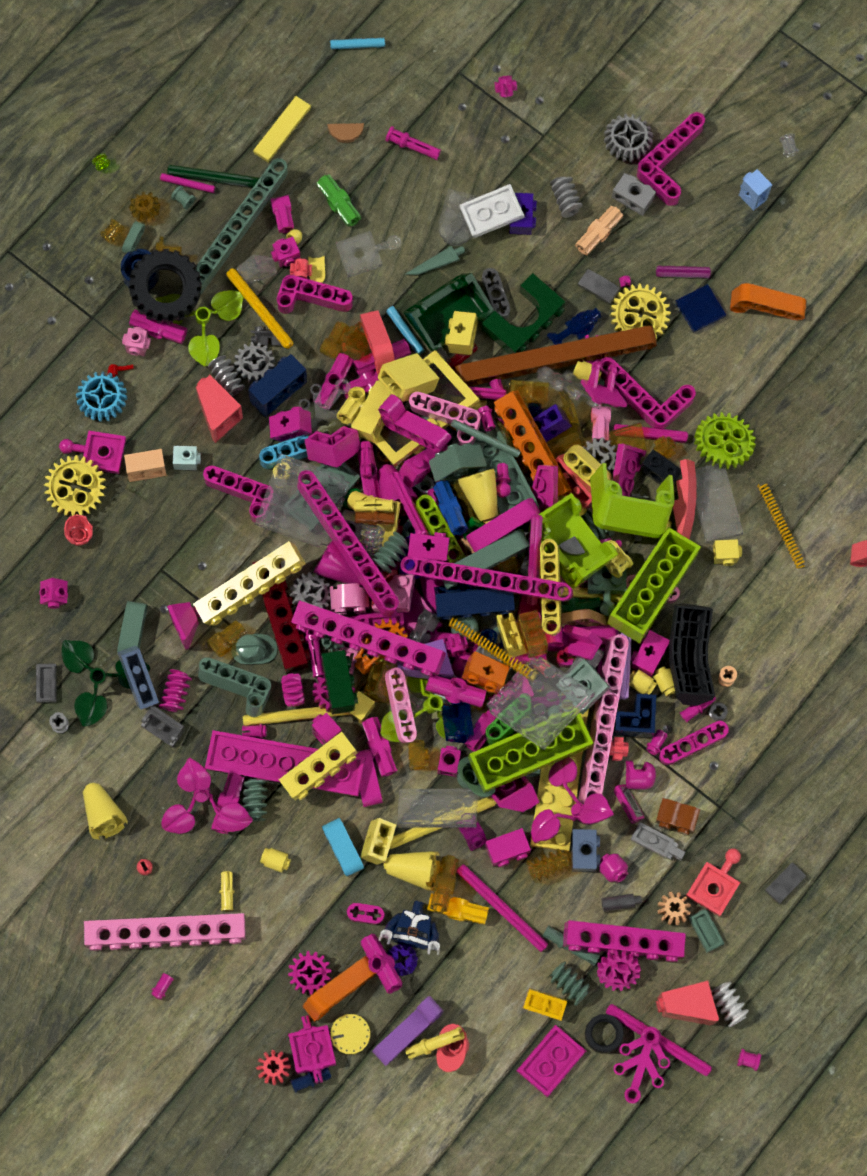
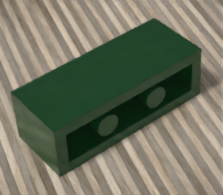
M345 650L323 653L321 661L331 714L355 711V704H358L357 693L352 691V686H355L353 674H349L348 670L351 667L350 657L346 656Z

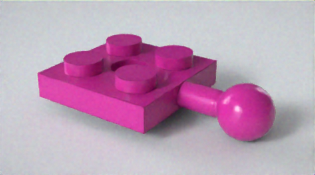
M88 430L86 445L74 444L70 439H63L59 444V449L64 454H69L72 451L84 453L83 456L86 457V463L92 460V467L95 465L99 466L97 471L119 474L126 436ZM102 448H107L109 453L106 456H100L99 451Z

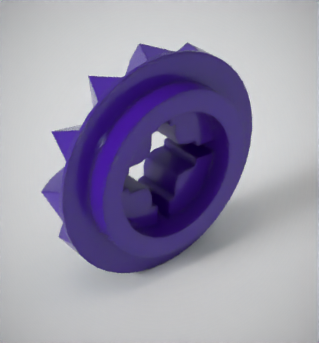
M395 945L388 951L387 955H391L395 962L398 960V952L403 957H408L405 960V968L401 963H395L394 968L399 976L411 974L418 962L416 952L408 945Z

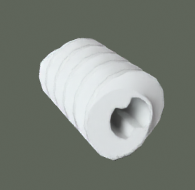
M726 982L713 989L711 993H715L712 996L713 1000L719 999L716 1007L723 1006L720 1013H727L724 1020H732L729 1024L730 1028L745 1019L749 1010H741L744 1002L737 1003L740 996H733L736 989H728L732 983Z

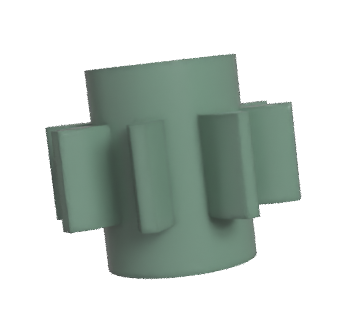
M336 627L328 628V631L332 632ZM328 636L321 639L325 649H330L331 652L339 651V648L344 647L345 642L342 645L331 641L332 638Z

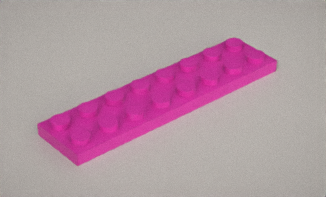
M213 730L205 769L281 783L279 781L281 777L318 749ZM338 752L331 754V760L333 761L340 758V753ZM356 756L355 760L351 763H344L340 766L338 773L333 776H327L321 786L318 788L313 787L312 789L358 797L366 758ZM318 763L315 766V771L318 773L322 772L325 767L324 764ZM308 775L300 777L299 783L301 785L308 782Z

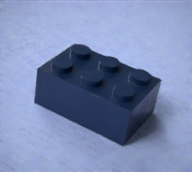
M292 354L288 357L284 356L279 360L275 368L268 369L262 379L256 380L250 385V403L266 418L307 383L306 369Z

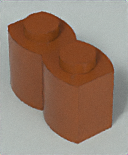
M662 798L655 823H658L660 828L670 830V827L678 829V833L688 836L689 833H694L700 809Z

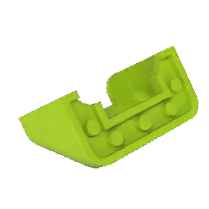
M572 493L539 515L543 517L541 543L546 539H552L559 546L575 536L584 549L585 553L580 556L569 555L559 549L560 575L571 588H576L616 558L618 553L612 543H601L579 515L581 512V502ZM530 524V526L528 527L529 533H530V530H531V524ZM547 544L545 547V552L549 554L555 550L554 544Z

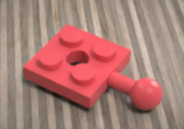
M734 848L726 852V861L720 870L706 862L686 895L719 917L740 884L739 881L727 874L732 865L738 863L741 859L740 852ZM710 884H715L718 887L717 894L709 893L708 886Z

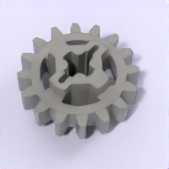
M251 342L249 347L244 344V350L238 349L239 355H235L236 362H234V366L237 368L236 372L241 374L242 379L248 377V382H251L252 379L259 381V378H263L264 373L268 369L275 368L274 364H272L275 362V358L271 357L273 352L272 350L267 351V345L262 348L261 342H258L257 346H254V343Z
M596 437L593 438V443L588 440L586 442L588 447H582L587 452L593 447L592 456L594 458L598 453L600 456H603L604 459L601 462L597 460L600 464L606 463L607 460L611 459L607 470L612 474L611 468H615L616 461L614 449L617 446H610L611 440L604 442V437H601L600 441H597ZM601 446L606 447L609 452L604 451ZM585 466L588 471H591L588 466Z
M308 572L306 576L301 574L290 587L293 590L290 596L295 597L292 603L296 604L300 600L325 609L330 602V596H328L330 595V590H327L330 584H324L325 578L319 579L317 573L313 577L311 572Z

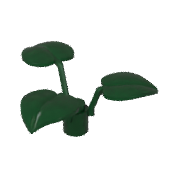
M63 641L61 654L66 668L73 673H80L85 667L91 672L90 679L94 683L93 695L89 692L80 694L75 700L74 709L82 726L93 725L107 711V700L103 696H97L98 685L104 684L107 677H118L119 684L124 688L131 689L120 660L115 664L117 673H105L100 668L92 669L87 664L93 661L94 651L88 643L84 641ZM145 662L147 671L149 673L150 666Z

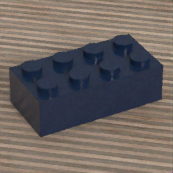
M511 580L501 581L502 587H508L511 583ZM465 584L458 585L450 590H447L445 586L434 587L437 617H441V619H451L454 615L466 618L476 613H480V616L491 615V612L498 611L499 614L511 613L510 610H515L514 594L511 592Z

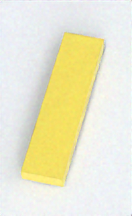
M295 96L253 150L254 154L269 163L311 109V105Z

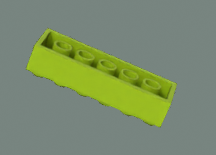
M668 527L610 614L607 624L640 644L694 562L701 546Z
M575 708L470 753L468 759L483 792L486 793L586 750L593 745V741L578 708Z

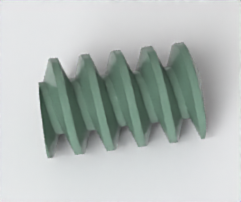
M395 531L393 536H389L388 541L383 543L384 547L379 548V553L376 552L374 558H371L381 573L385 571L391 573L392 571L389 566L395 568L394 560L400 562L401 559L398 555L405 556L406 553L403 549L409 550L406 539Z
M250 779L243 783V787L246 788L243 791V795L247 796L243 798V803L247 804L243 807L253 818L252 821L266 820L261 818V815L267 814L266 811L261 810V808L267 806L266 803L262 802V800L267 799V796L263 795L262 792L268 791V788L262 787L263 784L268 783L264 779Z
M564 961L548 978L552 976L551 984L558 981L556 988L564 987L562 994L570 993L568 1000L570 1001L575 998L574 1006H577L589 993L587 991L589 984L582 986L584 979L576 980L578 973L576 972L571 975L572 968L564 969L566 965Z

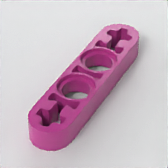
M716 721L664 747L659 754L660 761L664 765H672L724 739L729 731L728 725L723 721ZM716 726H718L719 728L723 727L724 730L722 732V735L718 732L713 735L714 739L712 740L710 733L714 732L717 729ZM699 734L707 736L708 741L705 744L698 742L697 736ZM683 742L689 743L691 750L683 752L680 749V744ZM673 747H676L677 753L672 755L671 760L664 758L666 751L672 753L675 751Z

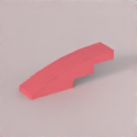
M684 459L680 460L683 479L676 481L679 499L674 501L673 510L677 532L690 539L696 508L695 462Z

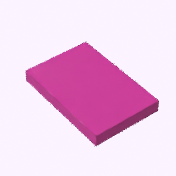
M555 1025L518 1068L517 1072L544 1096L548 1097L586 1050Z

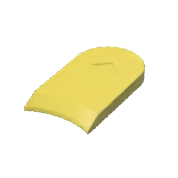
M324 256L320 258L308 257V264H312V276H309V280L323 283L325 280Z

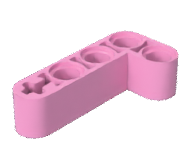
M414 392L409 397L410 409L414 413L451 424L455 419L479 430L481 417L480 413L475 409L422 392ZM418 400H421V403H418V405H415V402H417ZM438 405L441 409L434 412L431 410V407ZM451 411H457L459 415L457 417H451L449 416V413ZM469 417H475L477 421L475 423H469L467 419ZM458 430L457 440L460 446L467 443L474 444L475 437L471 436L470 440L464 441L461 439V436L466 433Z

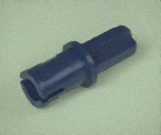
M328 1068L321 1070L323 1081L331 1079V1073ZM309 1072L305 1076L290 1080L294 1092L310 1086L313 1088L316 1084L313 1073Z

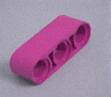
M371 749L358 751L355 756L366 758L360 785L363 807L381 804L383 801Z

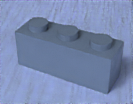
M135 645L117 652L137 707L144 709L159 703L140 649Z

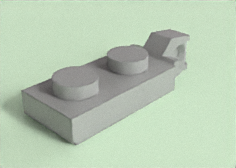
M639 822L631 841L663 858L670 860L671 857H674L680 861L683 859L685 852L677 848L678 843L674 842V839Z

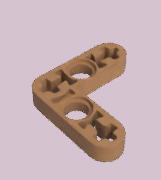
M590 609L561 614L562 628H564L565 624L571 626L582 624L587 627L608 625V616Z

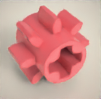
M296 259L295 264L290 263V275L307 279V276H312V264H308L309 261L306 259Z
M614 737L613 741H611L609 756H612V761H621L623 757L628 756L629 745L628 742H623L624 737Z

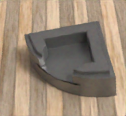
M575 536L559 545V549L569 555L580 556L585 553Z

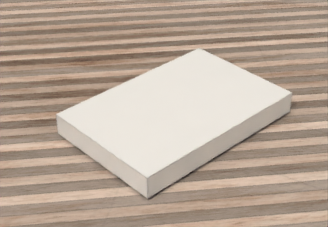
M511 184L459 205L473 239L525 218Z

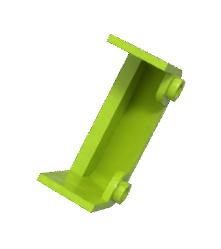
M602 463L590 478L594 524L598 528L651 538L661 537L666 531L675 501L673 475H669L656 489L655 502L622 496L621 486L615 481L607 480L606 463Z

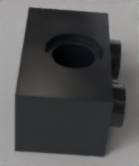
M654 449L643 461L640 468L641 472L659 485L669 475H673V487L676 486V481L682 478L681 469Z

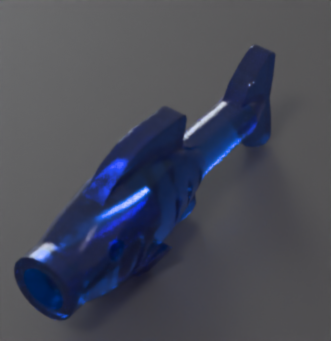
M597 308L582 311L576 314L572 320L565 322V325L568 327L559 334L548 333L547 337L553 342V345L561 344L562 340L571 334H576L578 340L590 334L602 315Z

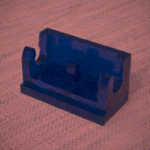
M462 701L458 704L451 702L450 704H443L442 718L446 741L467 742L474 736L470 704Z

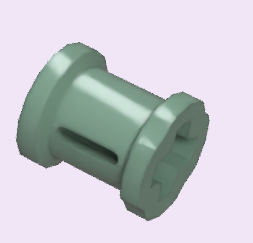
M181 185L171 195V199L181 203L185 210L190 208L196 199L194 195L184 191V187Z

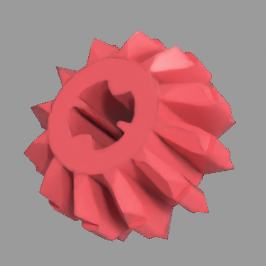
M272 1050V1057H269L265 1052L264 1057L266 1060L258 1059V1062L263 1064V1066L256 1067L258 1071H263L258 1076L263 1078L267 1075L264 1081L266 1084L270 1078H272V1084L276 1085V1078L283 1083L284 1080L281 1075L289 1077V1073L284 1070L291 1069V1065H283L289 1061L288 1057L281 1060L283 1052H279L278 1056L275 1057V1050ZM271 1063H276V1066H279V1070L276 1069L277 1072L272 1073L271 1069H268L269 1065L272 1066Z

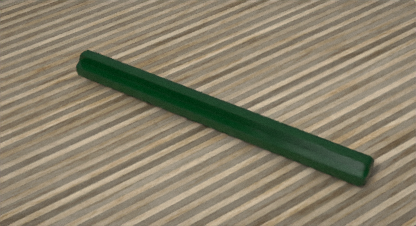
M169 165L167 169L168 175L252 188L260 179V177ZM267 181L264 185L271 186L273 182Z

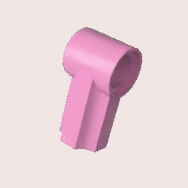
M591 407L592 442L595 437L597 441H600L601 437H604V442L609 440L611 407Z

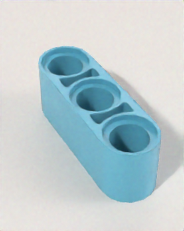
M299 436L262 449L259 454L261 466L265 469H273L277 464H288L308 457L307 450L299 447L305 443V439L308 436ZM286 449L291 451L289 455H283L281 452ZM265 456L273 457L271 461H265L263 458Z
M337 818L323 825L324 834L345 876L348 877L364 869L363 863L341 819Z

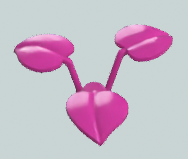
M570 757L555 762L549 771L548 778L555 787L563 785L576 802L571 808L572 815L560 813L554 815L550 809L540 812L535 817L531 828V836L534 843L549 840L558 833L560 829L558 817L571 819L572 821L577 819L582 824H594L614 815L607 799L602 794L595 793L586 798L584 805L573 794L567 783L575 780L577 766Z
M188 758L178 773L177 783L184 791H194V796L187 810L180 804L169 807L162 817V828L165 831L177 834L189 832L195 824V818L190 814L195 802H205L208 799L215 813L219 815L216 823L222 830L235 832L250 825L253 818L238 803H226L221 807V812L218 810L213 800V795L210 794L211 777L200 763L192 758Z

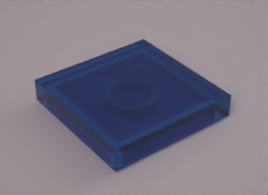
M708 284L675 301L693 333L726 317V313Z

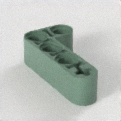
M208 657L203 658L199 662L198 678L201 681L247 697L245 711L250 717H258L262 714L270 695L271 682L269 679Z

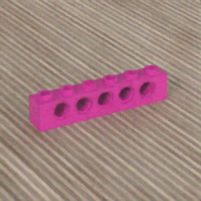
M568 920L564 925L563 947H569V951L578 952L580 949H588V953L599 954L600 951H606L614 955L615 950L618 951V954L625 950L627 955L632 953L633 958H639V955L646 956V959L658 960V957L666 958L667 962H678L679 959L684 957L686 933ZM582 933H586L589 936L588 943L582 941ZM601 935L608 937V945L601 942ZM621 937H624L628 940L627 947L621 945ZM641 939L647 942V949H643L640 946ZM660 941L667 945L666 951H662L659 948Z

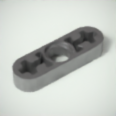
M487 268L482 274V282L489 303L494 311L504 319H507L510 314V306L499 273L494 268ZM488 274H491L493 277L494 285L492 286L490 279L487 278ZM493 290H499L501 292V296L499 298H494L491 296V292ZM500 302H501V307H502V309L505 310L504 314H501V312H498V311H499V305H498V303H500Z

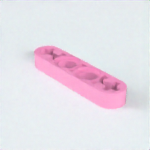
M392 668L386 672L385 681L398 740L402 743H409L416 739L417 731L405 674L400 668ZM391 675H398V679H392ZM395 685H401V687L393 688ZM396 691H400L403 694L402 701L395 699ZM400 710H404L407 713L406 720L399 718ZM409 723V725L401 727V724ZM406 731L410 732V736H404L403 733Z

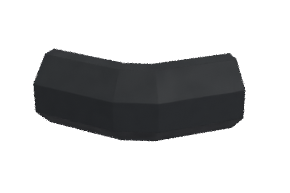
M691 604L674 605L669 643V663L676 698L683 705L698 706L713 700L715 697L708 663V644L713 608Z

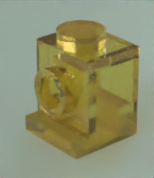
M414 740L412 743H409V770L429 769V762H425V760H429L428 748H424V740Z

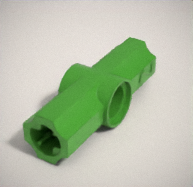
M330 174L321 177L317 182V186L327 198L330 208L339 214L348 227L355 225L361 219V216L351 204L346 191L339 188Z

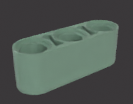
M127 601L117 652L135 645L140 649L147 604Z

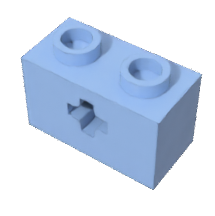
M757 169L743 177L739 196L754 211L768 199L772 184Z

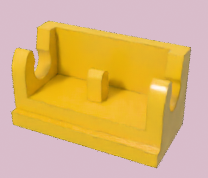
M529 987L523 1008L561 1021L567 999Z

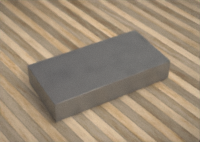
M36 664L37 703H57L56 664Z
M792 862L765 889V892L780 904L806 875Z

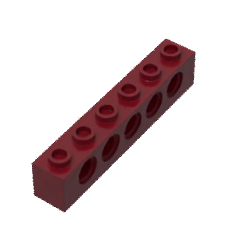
M269 571L264 573V579L269 576ZM285 580L280 584L271 586L268 592L262 594V598L287 674L307 668V661H310L308 650H304L302 643H305L302 631L298 632L295 629L296 625L291 622L294 616L291 608L294 606L291 596L287 597L285 590L288 589ZM274 593L282 595L278 600L272 599L271 596ZM279 611H285L287 612V615L283 618H280L277 616V613ZM286 628H289L293 631L292 634L288 636L284 635L282 632ZM291 646H296L298 648V651L296 653H290L288 652V649Z

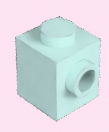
M174 446V470H197V464H201V453H198L197 446Z

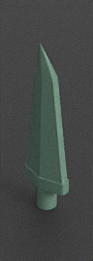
M450 246L406 274L419 275L459 261L458 256L465 253L463 246L457 249H453Z

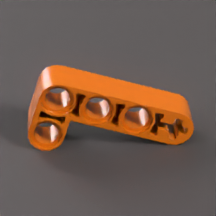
M744 283L732 291L730 310L735 313H744L749 309H754L792 320H803L805 318L807 300L788 293Z
M367 956L357 961L306 1000L302 1007L314 1022L321 1019L333 1006L377 974L369 969V959Z

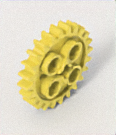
M641 283L638 284L637 289L632 284L630 291L625 287L623 290L624 294L619 292L618 297L620 299L614 298L613 302L616 305H612L610 308L615 311L610 313L611 317H615L611 324H617L614 330L620 329L624 331L643 327V322L648 321L654 328L657 340L656 334L662 336L663 332L661 329H667V325L664 323L670 322V319L666 317L671 314L670 311H666L670 305L664 304L667 298H660L661 291L657 294L654 293L656 287L648 290V284L644 289ZM635 299L638 302V306L632 307L629 304V300ZM647 304H654L656 310H648ZM639 311H642V315H643L642 318H641V317H638V316H639V314H638ZM625 317H631L634 323L631 325L627 324Z
M75 455L74 460L67 456V462L61 458V465L54 463L56 469H49L52 475L45 476L46 479L50 480L49 483L44 484V486L49 487V490H46L44 493L51 495L47 501H54L52 504L53 508L59 506L57 512L61 513L65 510V516H68L70 512L72 516L76 515L77 512L79 515H83V511L91 514V507L95 510L97 509L96 502L102 504L99 497H105L101 490L107 489L106 486L101 484L106 481L105 478H100L103 472H97L98 465L92 467V460L86 463V457L84 456L81 461H79L77 455ZM67 470H73L74 472L71 479L65 478ZM90 475L92 478L91 483L84 485L83 478ZM63 480L71 484H76L77 482L79 486L91 489V492L89 493L77 488L74 490L68 485L60 484L59 481ZM62 488H67L68 494L65 497L59 496V491ZM84 493L86 500L83 503H78V495Z

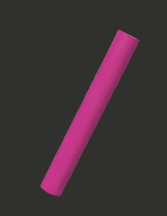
M163 173L160 176L161 181L210 193L215 191V186Z

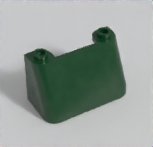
M462 273L406 309L403 314L431 351L439 352L446 347L444 345L445 338L450 333L449 320L453 318L454 311L476 313L477 320L484 322L494 312V309L473 274Z

